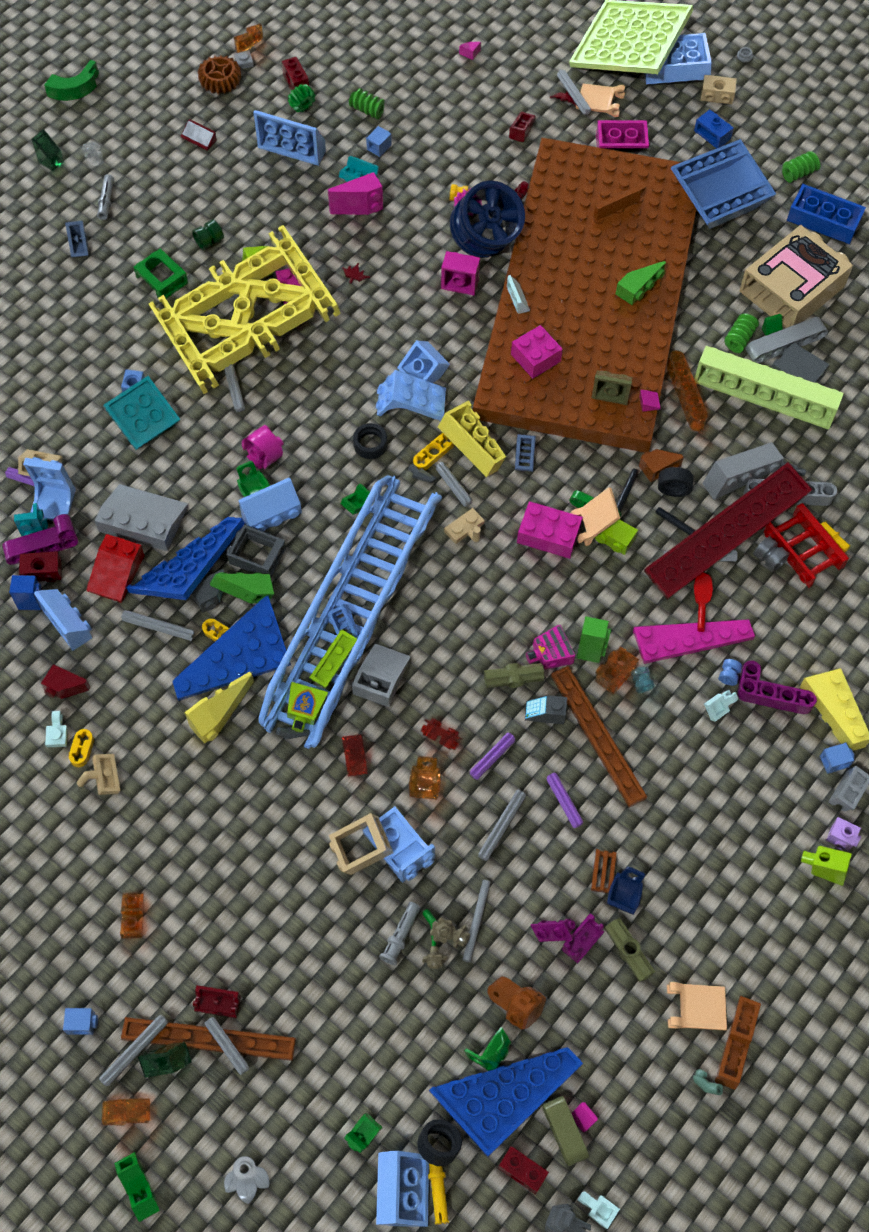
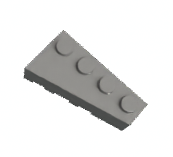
M771 442L715 461L702 484L713 500L746 485L750 479H759L769 473H774L780 468L784 458Z

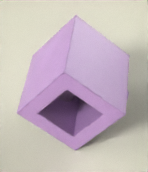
M837 817L826 841L834 844L839 850L849 851L853 846L857 847L861 836L858 835L861 828Z

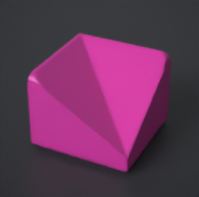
M467 42L459 46V54L471 60L481 51V42Z

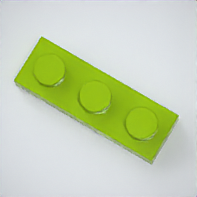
M341 629L309 678L327 689L352 651L357 638Z

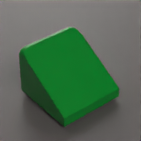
M781 314L765 318L762 326L765 336L783 330Z

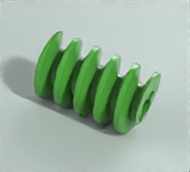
M361 88L351 94L349 98L350 107H354L356 110H360V112H365L366 115H370L377 120L381 118L384 112V99L379 101L378 96L368 95V91L363 92Z
M809 151L806 154L797 156L795 159L786 161L782 166L783 177L787 182L791 183L793 180L796 181L798 178L818 171L821 167L820 160L814 152Z
M750 314L739 315L725 337L724 342L727 348L735 353H741L759 326L758 320Z

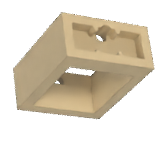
M372 813L329 835L331 840L329 843L330 848L336 853L338 858L337 865L341 872L349 875L393 854L379 817ZM368 826L377 849L349 864L340 840Z

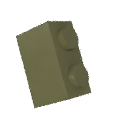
M597 370L591 398L627 405L633 377Z

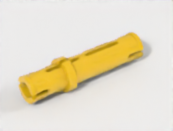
M429 1164L430 1174H428V1179L431 1180L435 1225L447 1224L449 1220L444 1185L446 1174L443 1172L442 1166Z

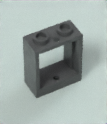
M243 525L242 529L236 533L234 544L230 545L227 550L229 564L252 573L270 574L271 578L286 550L285 540ZM248 539L272 548L263 566L239 557Z

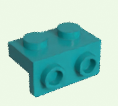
M349 156L347 166L340 170L339 177L343 178L346 182L373 172L377 177L379 166Z
M33 503V512L14 514V522L21 537L48 529V522L44 518L43 509H39L37 503Z

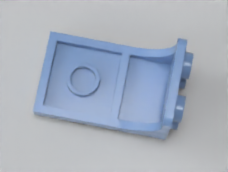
M395 370L391 375L387 376L386 380L377 389V394H379L376 403L378 416H382L386 411L395 408L408 409L439 421L444 416L446 388Z
M37 457L32 459L25 458L23 465L32 478L35 487L33 503H37L39 509H43L44 518L53 521L58 515H69L76 489L63 464L55 460L50 462L43 461Z
M393 807L379 818L393 850V854L383 859L402 883L406 880H412L417 876V872L423 867L426 869L434 863L435 846L433 844L428 846L396 807ZM367 826L365 829H363V834L367 837V839L371 842L375 849H377L371 832Z

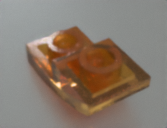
M261 23L246 28L247 33L234 37L237 53L253 47L263 38Z
M123 893L121 904V939L142 938L144 893Z
M119 1099L102 1102V1125L124 1126L125 1123H148L150 1121V1099Z

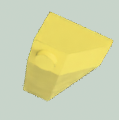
M251 672L232 681L228 689L222 690L220 688L215 691V696L209 700L207 697L201 699L185 712L190 728L204 744L218 736V733L254 683Z

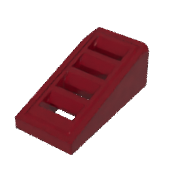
M520 112L510 127L509 138L524 142L536 116Z

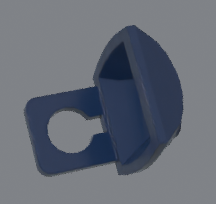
M628 866L621 874L617 872L609 889L607 904L634 915L641 900L642 880L646 874ZM628 873H633L638 877L631 878Z

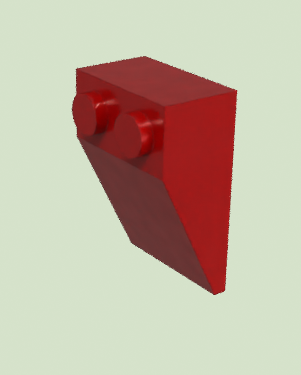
M106 534L98 549L86 591L122 603L128 591L126 587L129 584L131 585L145 556L142 546Z

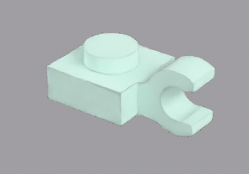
M727 690L723 694L718 693L704 703L710 719L717 721L730 711L728 706L736 702L738 696L736 692L731 694L730 690Z
M52 711V726H46V747H67L68 727L62 725L63 715L60 711Z
M584 1191L577 1199L580 1203L591 1209L588 1216L605 1229L609 1228L620 1210L602 1195L595 1200Z

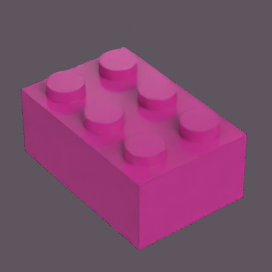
M529 501L518 531L517 543L570 559L583 517Z

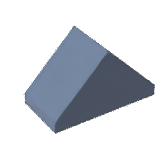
M83 220L65 222L71 257L89 255L87 234Z

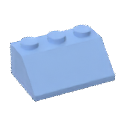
M290 477L238 500L245 525L262 532L272 526L280 525L283 521L296 518L302 513L301 504Z
M58 589L34 592L42 611L72 651L92 639L89 632L92 630L86 620L82 622L80 612L76 607L72 608L69 605L71 601L65 593L62 595Z
M404 1151L378 1153L376 1225L428 1227L429 1163L420 1154Z

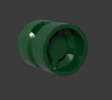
M214 219L206 222L204 227L199 226L192 230L193 238L202 250L212 246V242L217 243L224 239L223 231Z

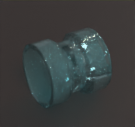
M640 667L630 673L632 680L636 683L634 687L637 693L647 692L655 687L654 681L649 677L651 673L648 667Z

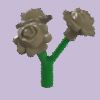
M425 909L422 914L431 926L432 947H430V953L423 957L422 962L427 963L430 969H439L446 962L447 956L438 952L436 942L440 941L445 944L447 939L451 940L453 938L454 948H457L459 945L464 947L468 943L470 933L467 931L466 925L456 930L451 920L439 918L437 921L431 911Z

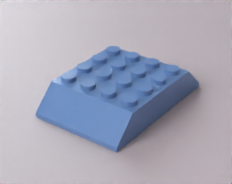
M741 139L671 167L673 174L709 229L755 210L776 195Z

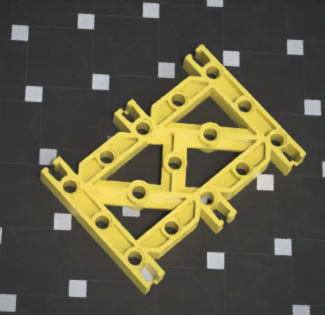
M284 225L278 228L283 236V239L280 241L278 238L276 239L273 231L268 233L275 247L267 246L238 263L233 273L224 260L220 261L223 274L218 276L215 271L216 267H210L209 270L215 282L208 281L175 300L173 308H171L164 295L160 296L158 300L162 301L165 308L159 310L153 301L148 303L203 394L208 392L205 387L206 383L203 381L208 377L212 382L211 386L213 388L219 386L211 371L221 372L226 367H229L230 364L238 362L251 354L255 345H257L264 358L270 356V352H267L264 344L269 342L276 352L280 350L273 335L282 336L313 317L316 309L325 322L330 320L327 314L329 312L327 310L328 306L333 308L335 317L341 314L337 303ZM287 264L301 286L283 284L277 279H269L267 281L261 279ZM239 294V297L233 304L234 312L231 320L220 319L215 314L200 316L233 295ZM257 297L267 298L272 303L288 302L253 324L249 323V320L255 314L254 305ZM186 331L208 334L211 338H219L221 336L229 338L200 354Z

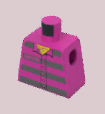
M557 625L536 637L533 641L534 650L526 653L529 664L539 661L544 669L570 665L574 663L575 654L561 625Z

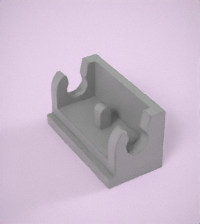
M857 766L847 770L831 796L829 803L831 805L840 804L843 806L841 811L854 810L869 785V775Z

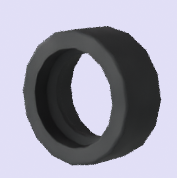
M373 423L363 424L358 427L353 434L355 452L365 459L379 458L387 449L386 431L381 426ZM365 435H376L381 439V443L377 447L366 448L360 444V439Z
M666 468L659 473L658 490L667 496H686L693 491L694 475L684 468Z
M442 1119L428 1122L422 1129L417 1141L418 1151L422 1158L435 1166H446L452 1163L462 1146L461 1134L457 1128L450 1122ZM439 1134L444 1136L451 1144V1150L449 1152L436 1150L429 1143L428 1135Z

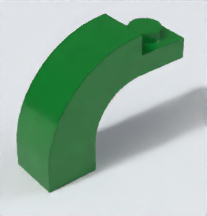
M90 60L83 71L74 77L63 78L52 74L44 84L47 97L61 101H71L90 94L97 87L95 79L99 75L96 61Z

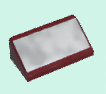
M191 119L187 121L181 134V138L206 151L217 141L216 133L213 130Z

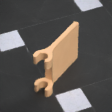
M583 83L580 93L591 108V111L604 112L613 117H619L620 104L612 103L614 96L620 99L624 98L625 85L609 87Z
M610 487L585 506L570 512L571 514L583 517L582 521L584 522L586 532L579 534L577 539L578 543L584 541L585 546H589L594 537L620 519L612 488Z
M670 982V985L667 984V994H680L681 1017H670L668 1019V1028L727 1030L725 987L691 985L678 982Z

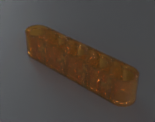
M678 350L672 351L667 363L668 373L689 427L693 431H701L705 427L708 413L684 353Z

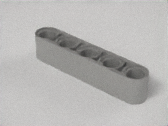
M814 317L754 340L745 347V350L753 362L761 363L781 355L786 347L789 348L793 343L802 347L824 338L828 334V329L819 317Z
M750 479L746 484L743 495L765 479ZM805 481L812 488V491L797 502L796 505L803 503L804 505L828 506L833 502L837 488L829 482Z

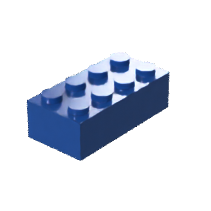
M802 184L790 208L787 221L850 244L866 207Z

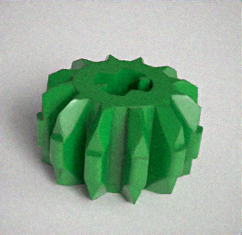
M300 84L298 87L295 86L294 90H291V94L288 95V102L297 113L300 111L303 113L310 106H313L312 103L315 102L316 95L307 84Z

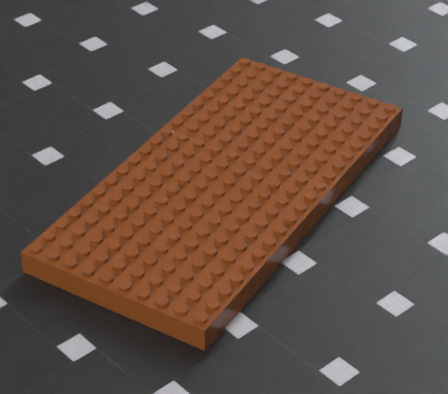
M541 138L524 204L525 223L514 243L473 404V412L478 413L480 416L479 421L644 453L650 450L657 410L642 412L639 394L640 390L657 392L660 400L696 214L695 206L671 170L672 166L681 162ZM636 186L642 189L639 202L599 220L593 217L596 204ZM662 261L666 262L664 276L655 282L651 290H647L640 301L637 300L631 305L616 295L617 283L627 273ZM509 275L520 284L530 311L517 313L507 289V277ZM541 325L563 349L561 362L532 379L513 358L511 348L514 340ZM597 370L633 377L627 405L591 398Z

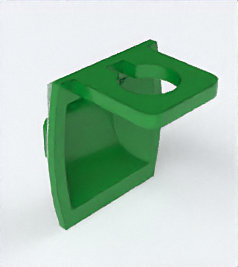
M253 461L246 462L236 468L239 476L237 483L243 497L270 486L260 470L256 471ZM251 467L249 474L242 473L243 469Z
M500 1027L482 1056L467 1048L464 1052L471 1061L490 1071L496 1069L500 1062L504 1061L509 1053L511 1041L503 1028Z

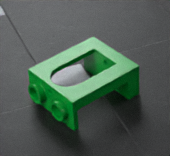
M161 248L133 266L136 278H143L156 291L157 298L164 295L167 299L188 284L186 272ZM163 262L174 274L160 282L150 270Z

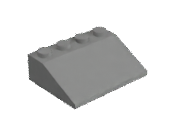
M119 484L102 504L96 516L95 524L101 533L168 552L187 510L188 503Z

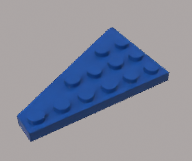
M235 517L225 518L218 525L210 529L211 532L202 539L198 537L187 544L186 547L176 552L177 556L168 562L164 560L152 568L151 571L142 575V580L135 585L129 584L126 587L127 590L132 594L187 600L229 546L237 531L241 530L245 524L243 519Z
M269 596L262 598L172 681L178 701L227 686L248 672H251L252 676L256 677L277 670L286 653V648Z
M566 1047L555 1052L545 1053L538 1057L525 1059L511 1065L498 1067L494 1070L481 1072L447 1084L432 1087L429 1092L481 1151L489 1157L583 1063Z

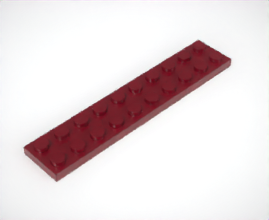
M787 462L646 567L644 572L668 600L811 493L812 488Z

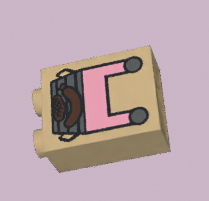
M800 225L745 270L739 292L768 315L781 314L782 326L788 328L805 321L842 290L846 285L853 265L845 254L836 252L826 245L819 234L809 232Z

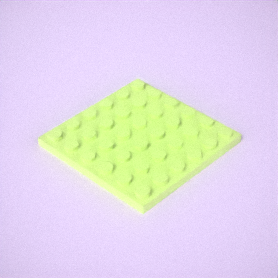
M605 0L569 61L570 67L659 74L693 12V5Z

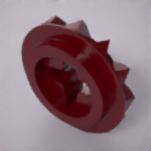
M526 181L521 182L514 190L521 201L529 189V183Z

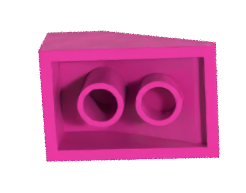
M375 173L367 174L328 189L330 214L369 215L382 210L383 188Z

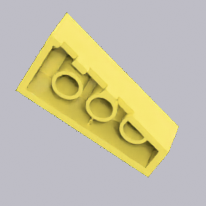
M468 400L446 412L438 428L485 477H488L499 470L506 456L495 439H491L488 434V428L481 424L479 421L480 416L477 412H473L471 409L472 404Z
M841 668L804 678L799 688L815 694L817 702L814 707L821 713L824 722H827L832 728V732L841 744L847 743L852 751L865 748L869 743V731Z

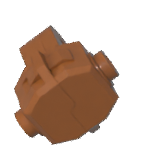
M503 976L493 982L487 990L490 999L506 1010V1019L521 1030L529 1028L537 1021L542 1014L546 1002V997L532 987L521 988Z

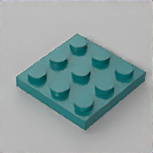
M146 376L103 405L135 450H138L181 420L149 376Z

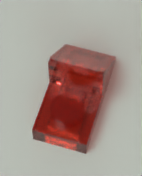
M362 734L342 737L348 777L368 774Z

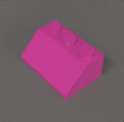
M598 120L596 146L598 148H649L647 121Z

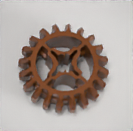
M214 55V58L208 57V60H203V64H200L198 79L202 88H205L206 91H211L212 94L217 92L218 95L220 92L225 94L226 91L231 92L232 89H236V86L239 85L241 69L233 58H228V56L222 57V55L216 57Z

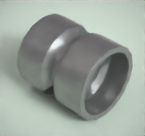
M769 536L758 545L753 555L760 561H766L765 565L774 572L784 564L790 554L783 547L778 548V543Z

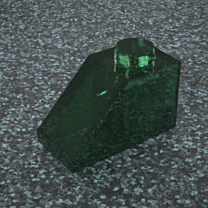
M44 129L31 139L40 164L53 172L64 163L61 150Z
M185 1041L169 1044L138 1056L145 1078L172 1074L192 1063Z

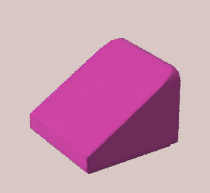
M640 390L639 398L642 412L660 410L658 393Z
M582 1102L571 1113L576 1125L582 1132H586L598 1120L597 1116L585 1102Z

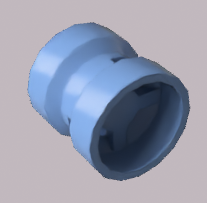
M733 659L724 660L722 665L723 671L720 672L718 678L719 681L726 685H737L739 680L738 674L741 673L743 667L742 664Z

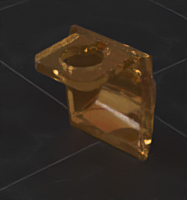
M417 757V765H413L410 774L409 797L438 799L441 774L440 768H437V758ZM426 761L431 762L432 764H430L429 766H424L422 762Z

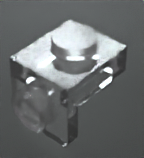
M87 142L81 147L88 167L104 163L97 143Z

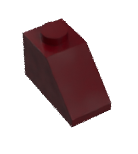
M54 664L41 682L46 695L52 698L56 696L60 699L89 691L91 688L86 679Z

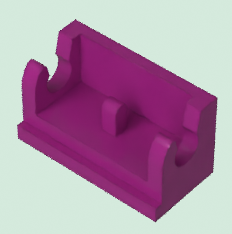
M590 913L572 934L574 939L567 940L563 944L562 951L578 964L604 934L603 924H597L595 917Z

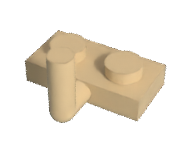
M472 508L446 526L444 532L455 544L467 536L474 542H479L480 527L484 525L485 520Z
M95 754L92 758L94 771H85L78 779L77 785L83 787L89 779H96L98 795L118 794L120 792V785L114 754Z

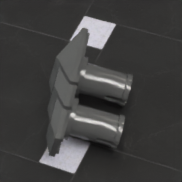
M558 1204L552 1206L545 1224V1232H587L585 1231L586 1229L591 1231V1225L576 1218V1214L573 1212L570 1204Z

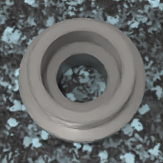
M748 47L741 48L737 53L738 60L741 62L751 61L753 58L752 50Z

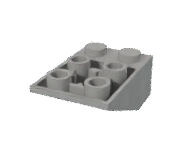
M374 644L352 684L353 695L390 707L411 656Z

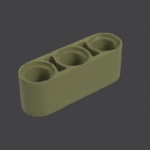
M561 1096L542 1104L545 1116L567 1166H572L589 1158L588 1151L565 1098Z

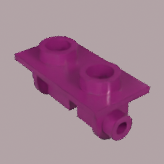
M571 919L559 920V922L541 920L538 924L530 925L539 942L574 939L571 931L575 929V922Z

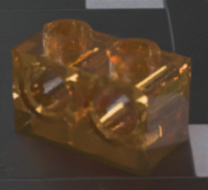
M621 646L617 651L613 650L607 658V663L605 665L601 664L595 672L597 674L595 682L613 695L636 670L639 663L638 658ZM617 661H624L626 664L621 665ZM606 674H611L614 678L610 679L606 677Z

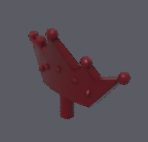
M567 91L566 93L559 92L550 96V98L556 97V99L560 98L561 101L571 102L576 107L574 100Z
M359 263L352 269L351 266L348 269L342 267L345 276L350 278V284H352L353 280L360 282L370 278V276L363 275L364 270L359 272Z

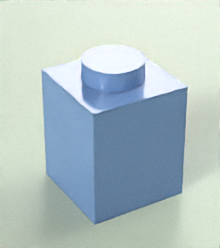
M378 126L366 138L367 150L380 157L392 145L391 133Z

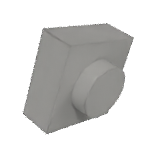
M250 51L234 54L235 61H237L240 69L254 67Z

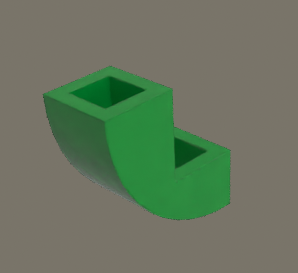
M134 1152L115 1162L117 1176L128 1194L131 1208L138 1221L141 1222L159 1212L160 1209L154 1192L136 1153Z

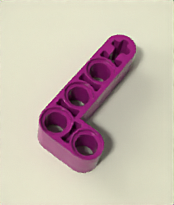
M68 514L58 515L53 519L55 527L4 542L2 548L6 563L10 565L19 564L20 554L59 552L76 546L78 538L70 516Z
M747 661L744 664L737 688V696L740 700L805 715L809 714L814 708L817 697L813 692L759 680L761 673L760 665L755 661ZM747 670L752 671L754 675L749 674ZM744 688H749L751 692L745 691ZM763 692H767L771 696H766L763 694ZM782 696L788 697L790 701L785 700Z

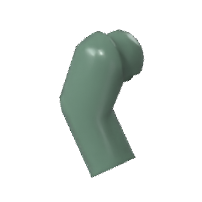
M701 1069L696 1070L693 1080L705 1093L715 1095L723 1093L722 1084L707 1081V1072Z

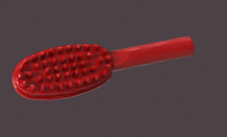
M706 573L698 576L694 582V597L696 603H698V632L705 631L706 605L710 602L713 592L712 579Z

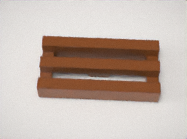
M596 849L591 891L609 893L614 879L617 852L609 853L605 850L603 852ZM601 856L603 857L600 887H596L599 857ZM611 858L608 888H604L607 860Z

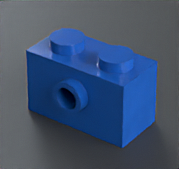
M709 109L696 119L694 131L715 148H719L731 139L734 127Z
M12 575L9 593L18 610H41L34 595V592L42 590L41 583H38L36 576Z

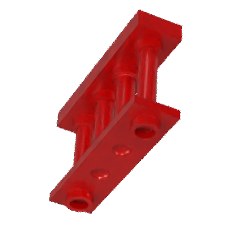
M801 503L796 506L793 518L776 528L770 522L764 529V535L766 538L770 536L778 543V548L783 547L790 554L786 561L799 575L801 582L810 588L816 579L815 575L832 565L841 570L845 567L849 558L808 508ZM797 523L805 529L804 532L789 541H786L780 534ZM809 537L817 544L800 555H797L791 548ZM820 551L824 552L828 559L809 570L803 561Z

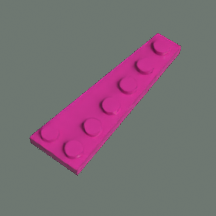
M749 620L705 622L704 632L697 631L698 623L633 628L644 664L754 640L755 635Z

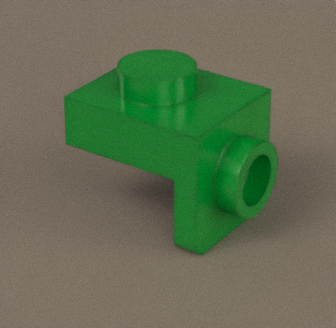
M358 484L355 492L342 498L340 504L354 515L360 512L370 491L362 484Z
M365 1113L353 1129L345 1135L344 1139L352 1150L361 1153L368 1148L383 1127L368 1113Z

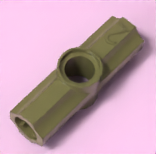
M511 663L504 668L484 670L486 688L500 686L517 688L524 685V683L544 681V668L542 663L522 666L519 663Z
M620 918L605 926L604 929L617 947L620 957L626 961L639 983L655 974V970L641 951L639 942L633 939ZM631 946L635 953L628 954L624 947Z

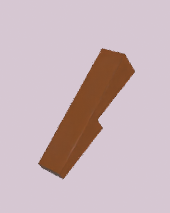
M740 996L715 1078L716 1083L734 1090L738 1087L761 1003Z

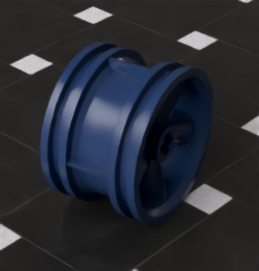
M483 181L476 184L455 205L451 212L450 231L454 241L464 252L475 257L488 258L500 253L518 237L525 223L523 203L518 194L502 182ZM476 200L487 201V204L481 206ZM468 213L478 214L480 221L471 225ZM503 220L505 221L506 231L500 226ZM485 228L492 229L494 240L482 236Z

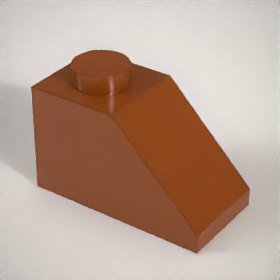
M655 449L651 452H645L641 456L639 467L649 481L653 482L659 478V473L662 470L670 467H681L684 457L681 454Z

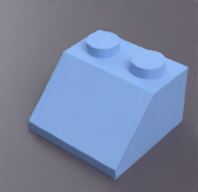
M416 340L397 368L401 372L434 383L441 378L450 364L428 341Z

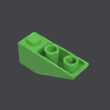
M662 261L627 273L617 283L616 295L631 305L637 300L640 301L647 290H651L655 282L664 276L666 262Z
M221 572L215 574L210 582V586L248 603H258L265 596H269V599H271L274 595L270 574H244L242 572L227 574Z

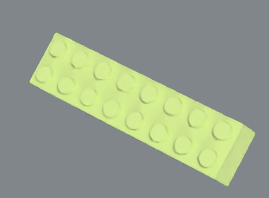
M706 346L694 378V383L828 430L844 394L836 389L807 381L801 377L787 374L784 371H778L766 365H761L749 359H744Z

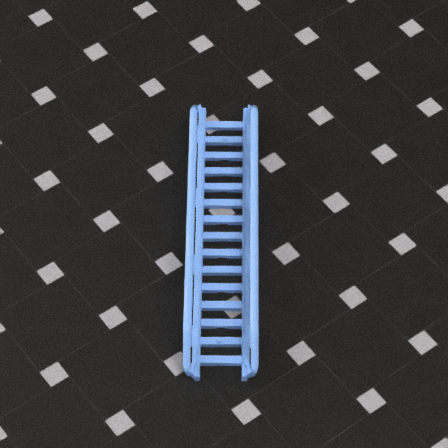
M387 475L374 484L267 687L259 714V723L267 732H272L277 720L293 725L294 720L287 718V714L282 711L286 703H289L291 682L328 692L327 700L315 724L305 723L304 729L310 730L304 747L307 749L315 748L319 744L324 728L327 726L340 700L349 672L360 660L374 632L383 605L393 595L396 585L405 571L414 543L423 535L437 504L442 499V496L437 492L435 494L432 493L426 505L395 494L400 485V481L395 476ZM387 484L388 488L384 496H380L382 487ZM390 502L420 512L418 520L388 509ZM370 512L374 513L353 555L350 556L349 552L353 540L365 517ZM383 516L413 527L411 534L409 535L381 524ZM375 531L406 542L403 550L373 539ZM370 546L398 557V560L394 565L364 552ZM362 561L376 566L391 574L388 580L357 569L359 562ZM338 573H341L342 576L320 618L316 617L320 603L333 578ZM352 576L383 589L380 595H376L348 583ZM344 591L375 603L372 611L342 600L341 597ZM346 604L349 606L351 613L363 617L367 621L364 627L355 624L359 637L350 655L342 664L343 668L340 674H336L331 681L335 684L330 692L299 678L303 671L312 674L317 667L308 663L311 655L323 658L327 652L316 647L319 639L333 643L337 635L324 631L327 624L331 623L327 612ZM345 620L341 622L340 626L346 624L347 621ZM306 635L309 636L286 683L282 682L286 668L300 641ZM274 701L275 704L269 716H267L270 704Z

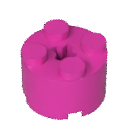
M266 425L258 428L242 440L243 450L247 449L249 453L247 458L253 461L254 465L259 469L263 467L266 469L283 455V441L280 437L275 436Z

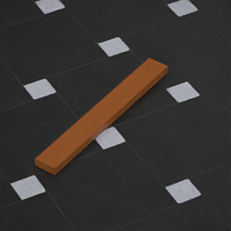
M569 666L551 673L554 683L562 696L567 697L569 708L628 807L630 808L646 800L647 795Z
M125 1017L121 1040L134 1042L154 1020ZM168 1022L149 1043L224 1053L207 1027ZM223 1029L240 1055L293 1061L296 1038Z

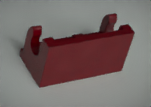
M196 985V999L193 1001L195 1012L237 1019L241 1000L239 992Z

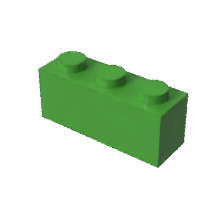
M585 616L577 659L599 663L601 656L605 657L611 629L607 628L609 621Z

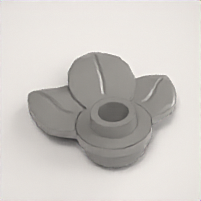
M248 1156L239 1157L235 1161L233 1170L226 1175L224 1181L226 1193L237 1191L239 1198L247 1204L253 1200L257 1188H269L270 1185L265 1169L256 1166L254 1160ZM246 1164L249 1170L242 1172L240 1170L241 1165Z

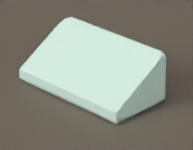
M509 275L507 277V289L517 313L530 311L520 284Z

